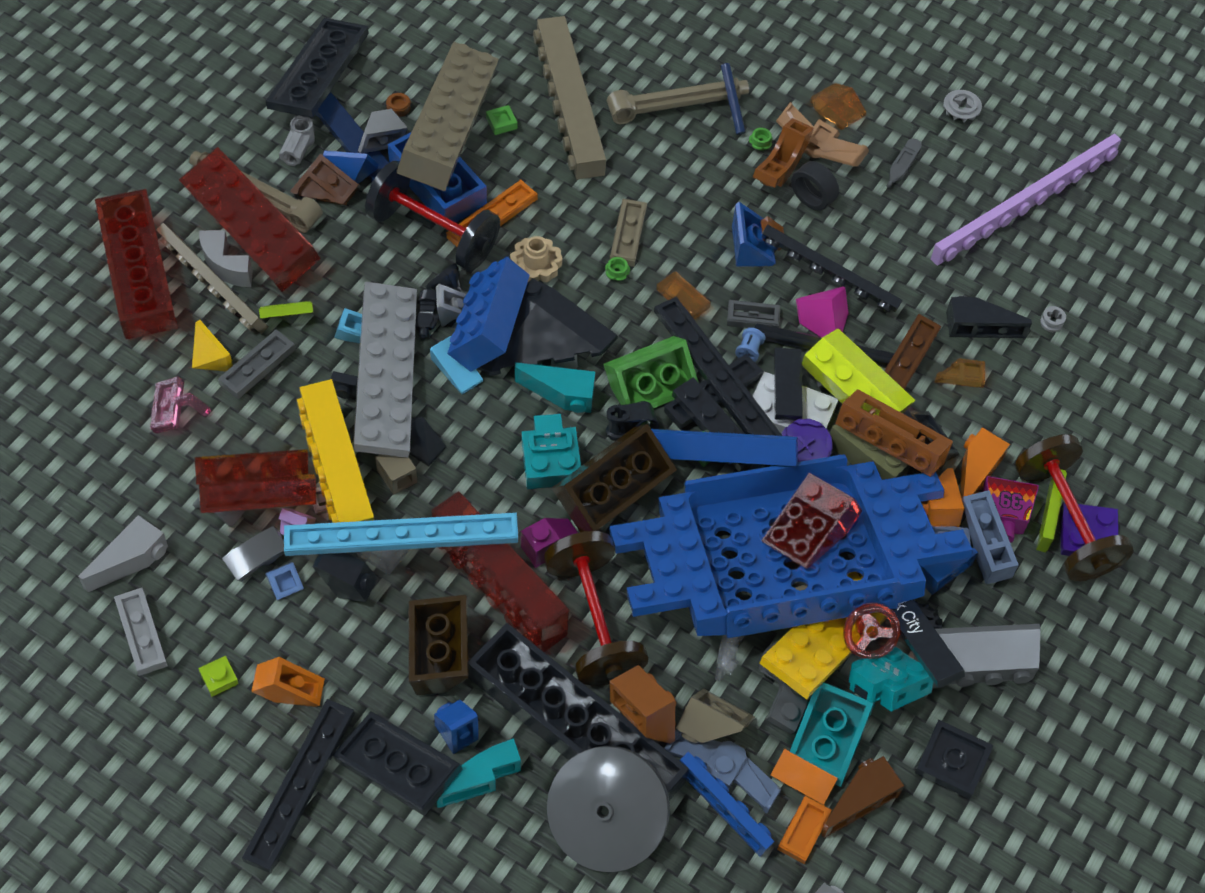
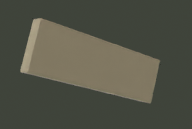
M622 199L610 259L621 257L627 261L628 266L635 267L647 209L646 202Z

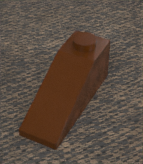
M884 756L875 761L873 758H870L858 766L859 770L824 824L821 832L823 838L899 797L904 785Z

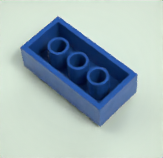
M411 132L388 144L389 163L400 161ZM459 157L445 191L410 179L409 187L426 207L455 223L487 204L486 185L461 157Z
M505 257L499 262H493L487 269L482 272H476L471 277L469 291L463 299L464 306L456 320L455 332L450 337L451 344L447 354L470 372L506 352L530 276L509 257Z

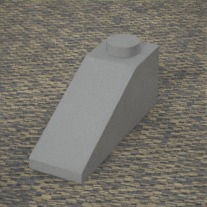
M138 515L78 576L83 589L90 592L149 567L155 560H159L165 554L168 547L165 535Z

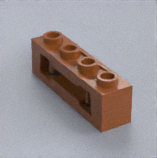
M859 389L843 402L835 423L930 477L945 462L953 443L947 437ZM864 403H867L872 407L880 410L879 416L876 414L873 415L876 412L874 408H872L869 412L864 410ZM919 433H922L934 441L927 445L924 443L925 436L922 435L919 439L916 438Z

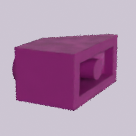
M544 518L521 530V548L536 568L545 563L544 553L552 544L578 532L569 519Z

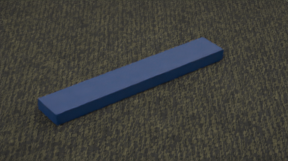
M651 429L670 459L796 466L798 464V437Z

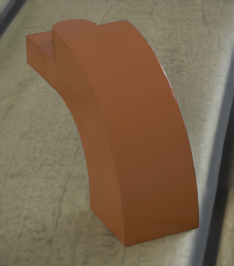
M794 118L788 121L783 126L779 139L768 158L755 169L753 178L766 186L775 188L778 185L782 187L799 163L814 128Z

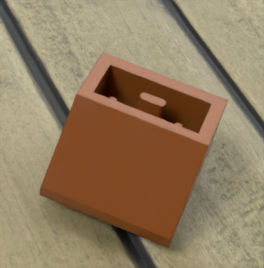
M637 665L610 680V702L646 738L669 744L675 741L676 700L669 691H665L657 683L652 674H647Z

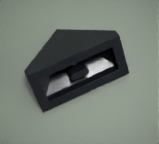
M411 417L409 454L429 467L445 450L446 445L423 417Z

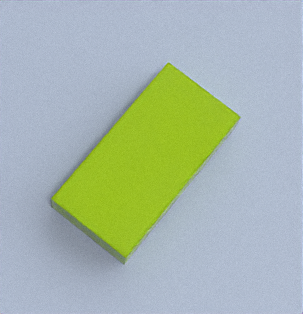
M311 301L261 306L259 308L260 318L312 313L314 311Z

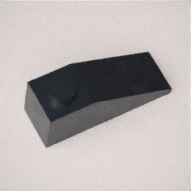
M951 297L946 311L949 337L1026 338L1032 325L1031 319L977 297Z

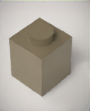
M382 454L375 457L377 471L393 495L417 483L416 467L409 457Z

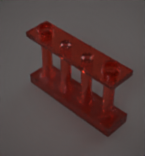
M307 449L194 457L196 485L199 484L201 513L316 504V478L314 474H308Z

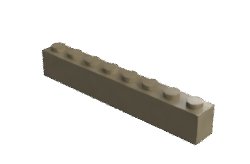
M565 16L537 19V30H533L534 42L540 46L538 47L540 62L544 61L543 74L545 79H549V96L554 97L552 102L554 114L559 115L557 120L559 133L564 134L562 138L564 151L569 152V170H574L576 180L605 176L606 157Z

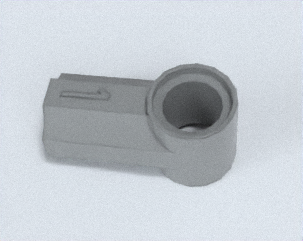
M300 115L295 116L291 120V130L279 153L281 160L287 165L294 167L301 163L307 148L315 141L312 119Z

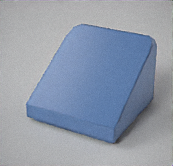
M293 562L265 573L277 600L304 589Z

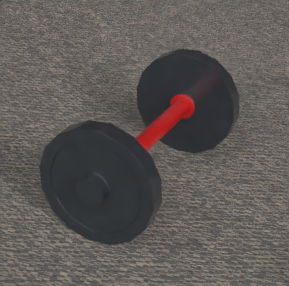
M392 161L385 165L377 174L368 191L365 202L366 214L377 222H383L390 218L401 204L461 237L455 255L456 264L467 272L478 268L487 258L496 242L500 230L499 216L490 210H483L465 228L406 196L411 178L397 174L400 161Z

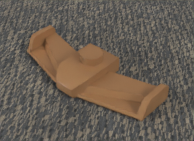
M791 102L776 120L782 128L792 118L814 128L804 151L805 154L812 158L821 157L850 166H859L869 152L866 145H858L837 139L840 135L839 131L820 119L813 126Z

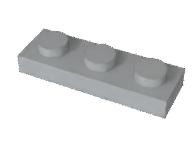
M143 588L115 596L114 599L138 675L167 667L168 665Z

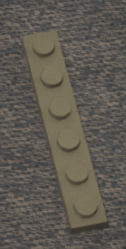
M162 223L156 229L163 236L160 241L171 252L174 249L178 251L176 258L186 267L191 265L194 268L191 273L202 283L206 280L210 284L207 289L218 299L222 296L226 300L223 305L234 315L238 312L242 316L239 321L251 331L255 328L262 334L269 327L167 225Z

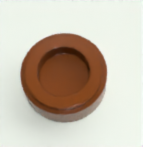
M403 93L391 94L386 100L387 109H392L398 117L405 116L411 110L410 98Z

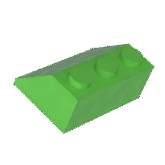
M675 336L603 364L610 387L621 405L647 401L652 404L653 408L675 400L672 397V391L693 377L698 381L686 340Z

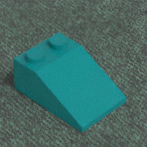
M823 682L811 696L790 752L837 777L838 780L835 785L841 787L875 702L870 703V701L858 695Z

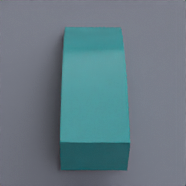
M514 738L496 744L462 764L463 770L436 801L437 808L496 791V778L521 771V758Z

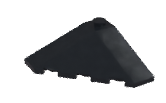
M532 278L527 283L506 352L477 369L490 376L501 374L502 368L515 366L516 363L538 365L537 362L554 359V363L558 364L574 361V355L591 352L592 357L601 356L618 339V336L554 288Z

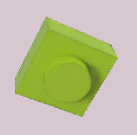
M226 656L198 668L211 697L239 684Z

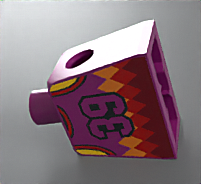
M986 476L981 492L990 491L1008 539L1012 543L1014 541V534H1023L1029 523L1039 485Z

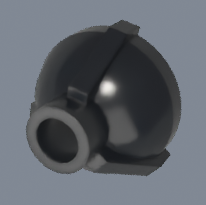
M453 263L432 279L425 287L436 291V286L441 284L461 292L463 289L459 281V267L456 263Z

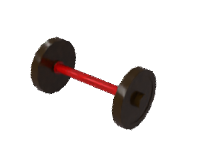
M1061 434L1032 445L1017 458L1014 465L1022 480L1039 481L1050 477L1053 478L1085 543L1083 547L1074 551L1065 560L1063 567L1070 580L1086 581L1098 578L1120 567L1131 558L1134 549L1129 538L1124 535H1112L1095 540L1061 471L1068 469L1080 459L1083 449L1076 436Z
M585 531L569 535L552 544L544 553V562L550 574L558 577L580 576L600 647L592 649L581 656L576 662L575 671L578 680L590 686L608 685L610 680L637 665L644 669L649 659L646 647L640 642L618 641L612 643L591 572L600 569L613 558L615 546L612 538L607 533L600 531Z

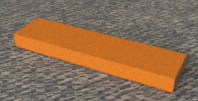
M519 180L463 220L459 225L467 228L477 214L483 210H490L499 216L500 226H502L538 199V194L522 180ZM448 231L446 233L447 239L458 247L461 237Z

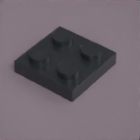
M938 720L915 773L971 799L994 745Z

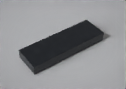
M775 348L774 418L775 420L796 421L803 417L801 349Z

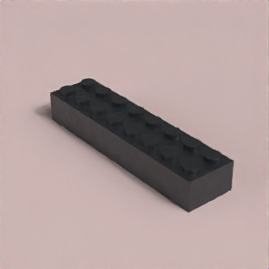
M508 623L468 661L469 679L566 759L570 760L577 754L595 747L616 746L641 755L657 770L666 786L669 801L686 783L689 771L687 766L653 739L646 738L627 718Z

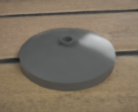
M601 746L577 754L559 770L549 790L547 816L556 842L572 860L592 870L617 872L638 865L657 849L668 827L670 802L661 776L645 758L625 748ZM602 805L608 808L609 814H602Z

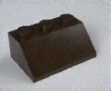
M467 595L409 601V683L416 695L445 693L469 678Z

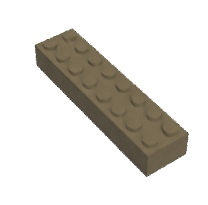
M453 42L403 149L397 174L443 191L446 190L492 82L499 61L498 58L493 57L489 53L472 49L465 44Z

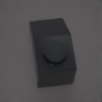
M349 553L318 554L312 566L340 599L366 602L378 579L364 561Z

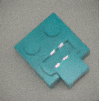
M561 414L534 416V430L522 431L521 443L527 489L554 487L581 467L576 427L563 428Z
M893 645L852 662L849 677L851 691L861 698L870 701V703L881 700L880 704L889 711L896 710L932 693L934 683L920 662H917Z

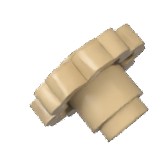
M540 236L524 238L521 242L515 244V252L510 254V259L530 275L528 282L532 278L538 281L549 282L557 277L558 268L562 266L560 248L553 247L552 240Z

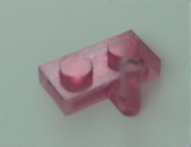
M178 376L156 383L150 430L156 434L179 428L182 406L190 405L202 416H207L210 413V407L192 393L183 394L184 381Z

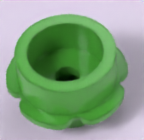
M766 128L755 129L749 137V143L752 144L754 149L767 150L772 146V134Z
M621 257L610 259L605 266V270H607L606 276L611 280L622 281L630 273L627 261Z

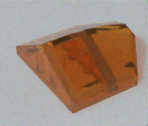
M834 83L813 95L810 99L814 109L822 117L836 124L837 128L841 130L866 116V110L852 87Z

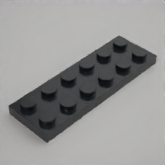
M323 18L267 98V109L313 118L368 36V26Z

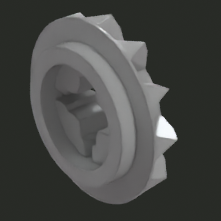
M954 90L946 95L943 108L946 109V115H952L954 120L960 118L963 122L967 119L973 121L976 116L980 115L982 103L970 91ZM964 103H966V104H965L966 107H964L963 109H959V108H958V107H960L961 105H963Z

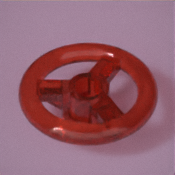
M867 603L854 609L847 617L843 628V638L847 648L855 656L862 659H878L887 655L894 649L900 637V622L897 615L892 609L880 603ZM869 612L884 614L889 619L892 628L882 627L879 621L870 615ZM855 622L856 632L861 636L856 644L852 638V628ZM871 626H874L873 631L867 633V629ZM878 637H889L888 642L883 647L874 651L865 650L871 640H876Z

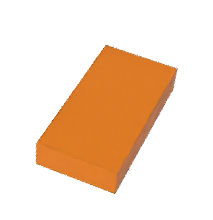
M786 749L783 750L771 773V776L823 805L838 780L837 777Z
M805 796L777 850L805 864L832 810Z

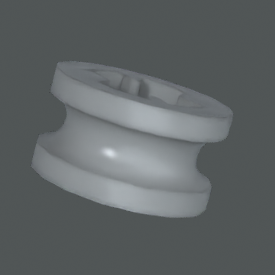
M1050 306L1044 310L1040 324L1049 332H1058L1064 325L1066 314L1061 308ZM1051 317L1056 318V321H1051Z

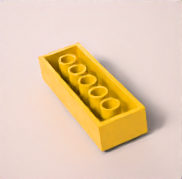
M332 379L299 387L301 398L296 400L300 412V421L303 430L305 429L306 441L309 452L312 453L315 472L319 477L321 493L325 497L329 520L332 523L374 521L373 512Z

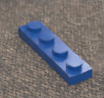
M687 752L679 760L689 768L687 781L755 853L761 857L774 843L768 828L762 823L757 824L750 816V811L746 805L739 800L736 801L728 793L729 790L724 782L718 778L714 779L707 771V766L702 759L697 756L693 757L690 752Z

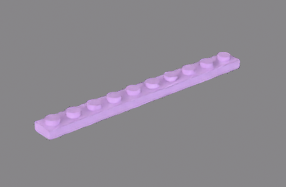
M1116 134L1111 135L935 244L931 260L937 266L944 261H951L960 251L970 249L981 238H988L997 228L1007 226L1013 218L1018 215H1025L1034 205H1041L1050 195L1060 193L1066 185L1071 182L1076 183L1087 172H1094L1103 162L1113 160L1118 154L1117 149L1121 139Z

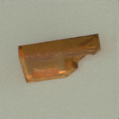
M959 358L943 372L937 373L935 382L983 388L985 385V361Z

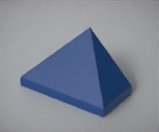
M324 151L323 154L325 158L358 184L376 171L379 166L375 160L364 153Z

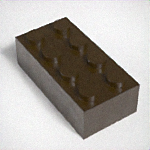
M645 424L632 428L552 487V490L580 532L597 531L677 469L649 425Z

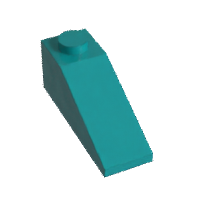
M525 363L515 364L516 383L564 410H570L575 413H591L595 386L594 371Z

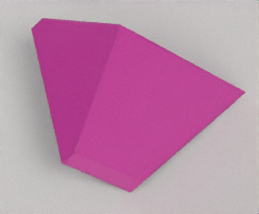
M845 287L796 299L798 318L801 325L820 337H824L836 329H840L843 332L849 312Z

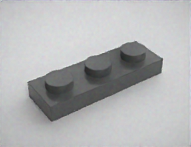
M274 330L218 378L219 385L239 399L296 350L295 344L278 330Z

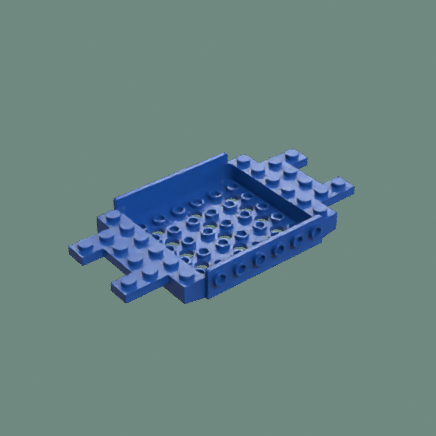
M845 454L801 461L796 466L777 465L685 481V493L659 497L660 518L610 526V536L615 546V554L644 549L653 583L627 587V597L633 617L688 607L697 636L726 635L727 639L898 608V603L924 596L926 579L920 566L971 558L973 549L963 529L935 534L921 502L943 498L944 488L936 472L931 477L920 473L882 480L874 461L847 466L848 459ZM828 512L836 513L839 516V518H837L836 520H829L828 518L823 517V515ZM777 521L782 522L785 527L776 530L769 525ZM719 531H727L731 536L726 539H720L715 534ZM842 532L847 537L843 540H837L831 534ZM781 541H787L792 544V547L782 549L777 544ZM730 550L738 555L733 559H727L725 556H722V553ZM851 552L855 557L851 560H845L839 554ZM789 561H795L800 567L790 570L784 564ZM741 571L745 576L741 579H733L729 576V573ZM851 572H858L863 575V578L854 581L847 577V575ZM795 582H804L808 587L805 590L799 591L791 585ZM745 591L750 593L752 597L748 600H740L735 595Z

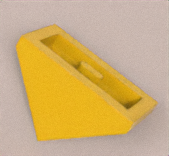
M201 320L195 323L192 368L215 371L229 370L233 366L230 353Z

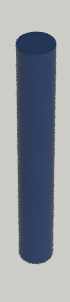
M724 63L721 65L733 123L736 135H742L746 131L730 63Z

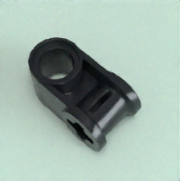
M647 401L613 405L606 411V416L609 420V424L606 427V435L611 440H618L637 426L648 424L651 429H659L660 427L653 406Z

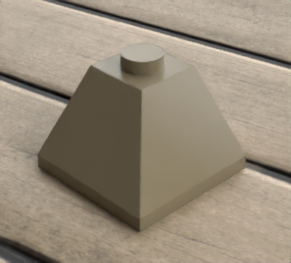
M702 689L690 698L676 729L682 732L681 735L686 740L693 743L698 741L704 743L741 732L753 722L755 716L706 689Z

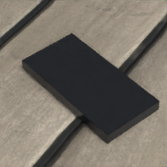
M372 711L369 712L332 755L336 762L423 816L427 814L463 770L460 763Z

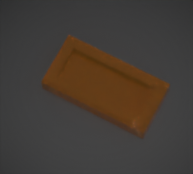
M676 271L657 284L656 290L667 300L677 296L693 319L710 308L711 302Z

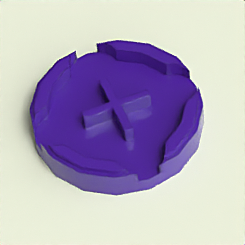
M798 419L782 431V436L798 437V462L831 457L833 451L832 437L820 422L812 419Z

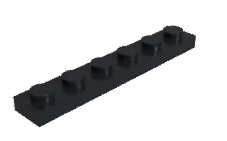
M768 224L765 227L762 238L765 239L764 243L775 250L778 248L787 252L786 256L796 262L803 260L810 264V270L819 275H822L823 272L832 277L831 281L841 287L847 285L855 290L853 293L864 300H867L868 297L877 302L876 306L888 313L891 310L896 312L903 300Z
M326 700L242 856L243 862L270 874L272 873L331 761L332 755L335 753L355 715L353 709L332 700Z

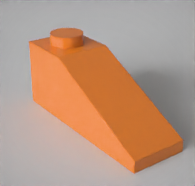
M983 427L976 436L971 434L963 446L967 450L962 461L961 498L976 494L981 490L986 476L993 474L1004 459L1010 446L1009 443Z

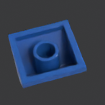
M741 202L735 205L732 223L736 266H773L776 264L774 249L767 246L762 238L761 220L763 218Z

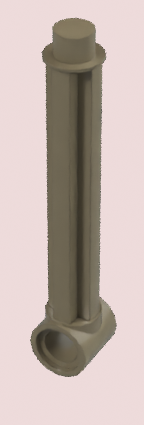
M734 78L737 97L740 99L741 95L749 93V85L747 80L739 81L738 78ZM722 81L635 96L625 90H617L607 97V104L613 121L617 124H626L632 121L636 114L726 100L728 96L725 83Z
M194 151L190 156L189 163L195 166L196 172H201L286 216L291 226L299 232H308L323 215L322 208L313 199L304 197L302 200H297L209 155L206 151L203 153Z

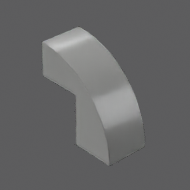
M225 230L199 231L200 244L207 265L223 281L236 286L251 287L253 270L249 255H228L229 243Z

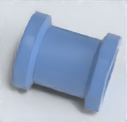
M747 328L742 333L743 340L741 345L736 348L735 354L738 358L747 354L756 362L759 357V347L764 343L766 337L764 333L756 328Z

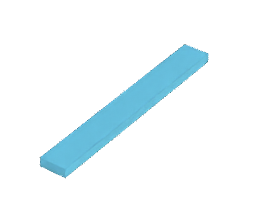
M517 513L284 525L285 556L518 543Z

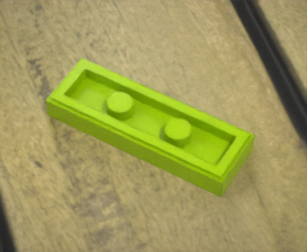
M1061 470L1062 473H1063V475H1064V477H1065V479H1066V475H1067L1066 471H1065V470ZM1053 478L1049 484L1036 550L1045 553L1054 540L1062 496Z

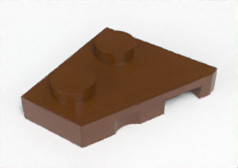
M320 154L291 189V192L296 196L345 206L361 186Z

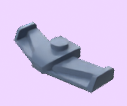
M675 730V741L671 744L667 743L664 748L665 750L681 758L687 752H690L693 757H699L706 764L707 771L714 779L718 778L723 781L728 790L734 781L764 809L765 813L769 812L782 789L746 756L744 748L732 741L719 742L711 740L704 743L699 741L693 743L683 738L681 731Z

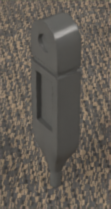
M909 139L890 168L887 188H890L894 182L902 180L914 163L922 146L918 139Z

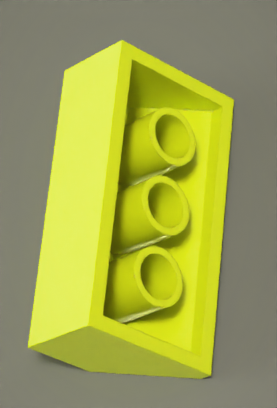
M836 329L824 336L804 355L802 366L842 404L857 389L901 413H904L915 402L912 396L840 329ZM864 403L863 409L867 412L874 408ZM874 408L876 412L873 415L876 414L879 416L880 410Z

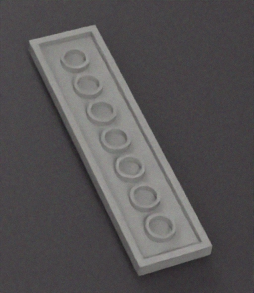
M365 282L353 438L354 451L406 458L409 456L417 289Z

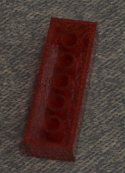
M218 147L179 179L196 202L225 230L226 234L246 255H249V258L281 292L321 259L314 247Z
M142 189L95 199L117 311L125 340L178 329L147 190Z
M459 491L432 509V517L481 515ZM508 543L438 547L440 550L445 549L450 554V559L454 566L459 570L462 568L468 574L470 583L476 589L480 588L486 594L488 603L494 609H500L504 614L505 621L514 629L517 628L524 637L543 652H546L567 636L569 609Z

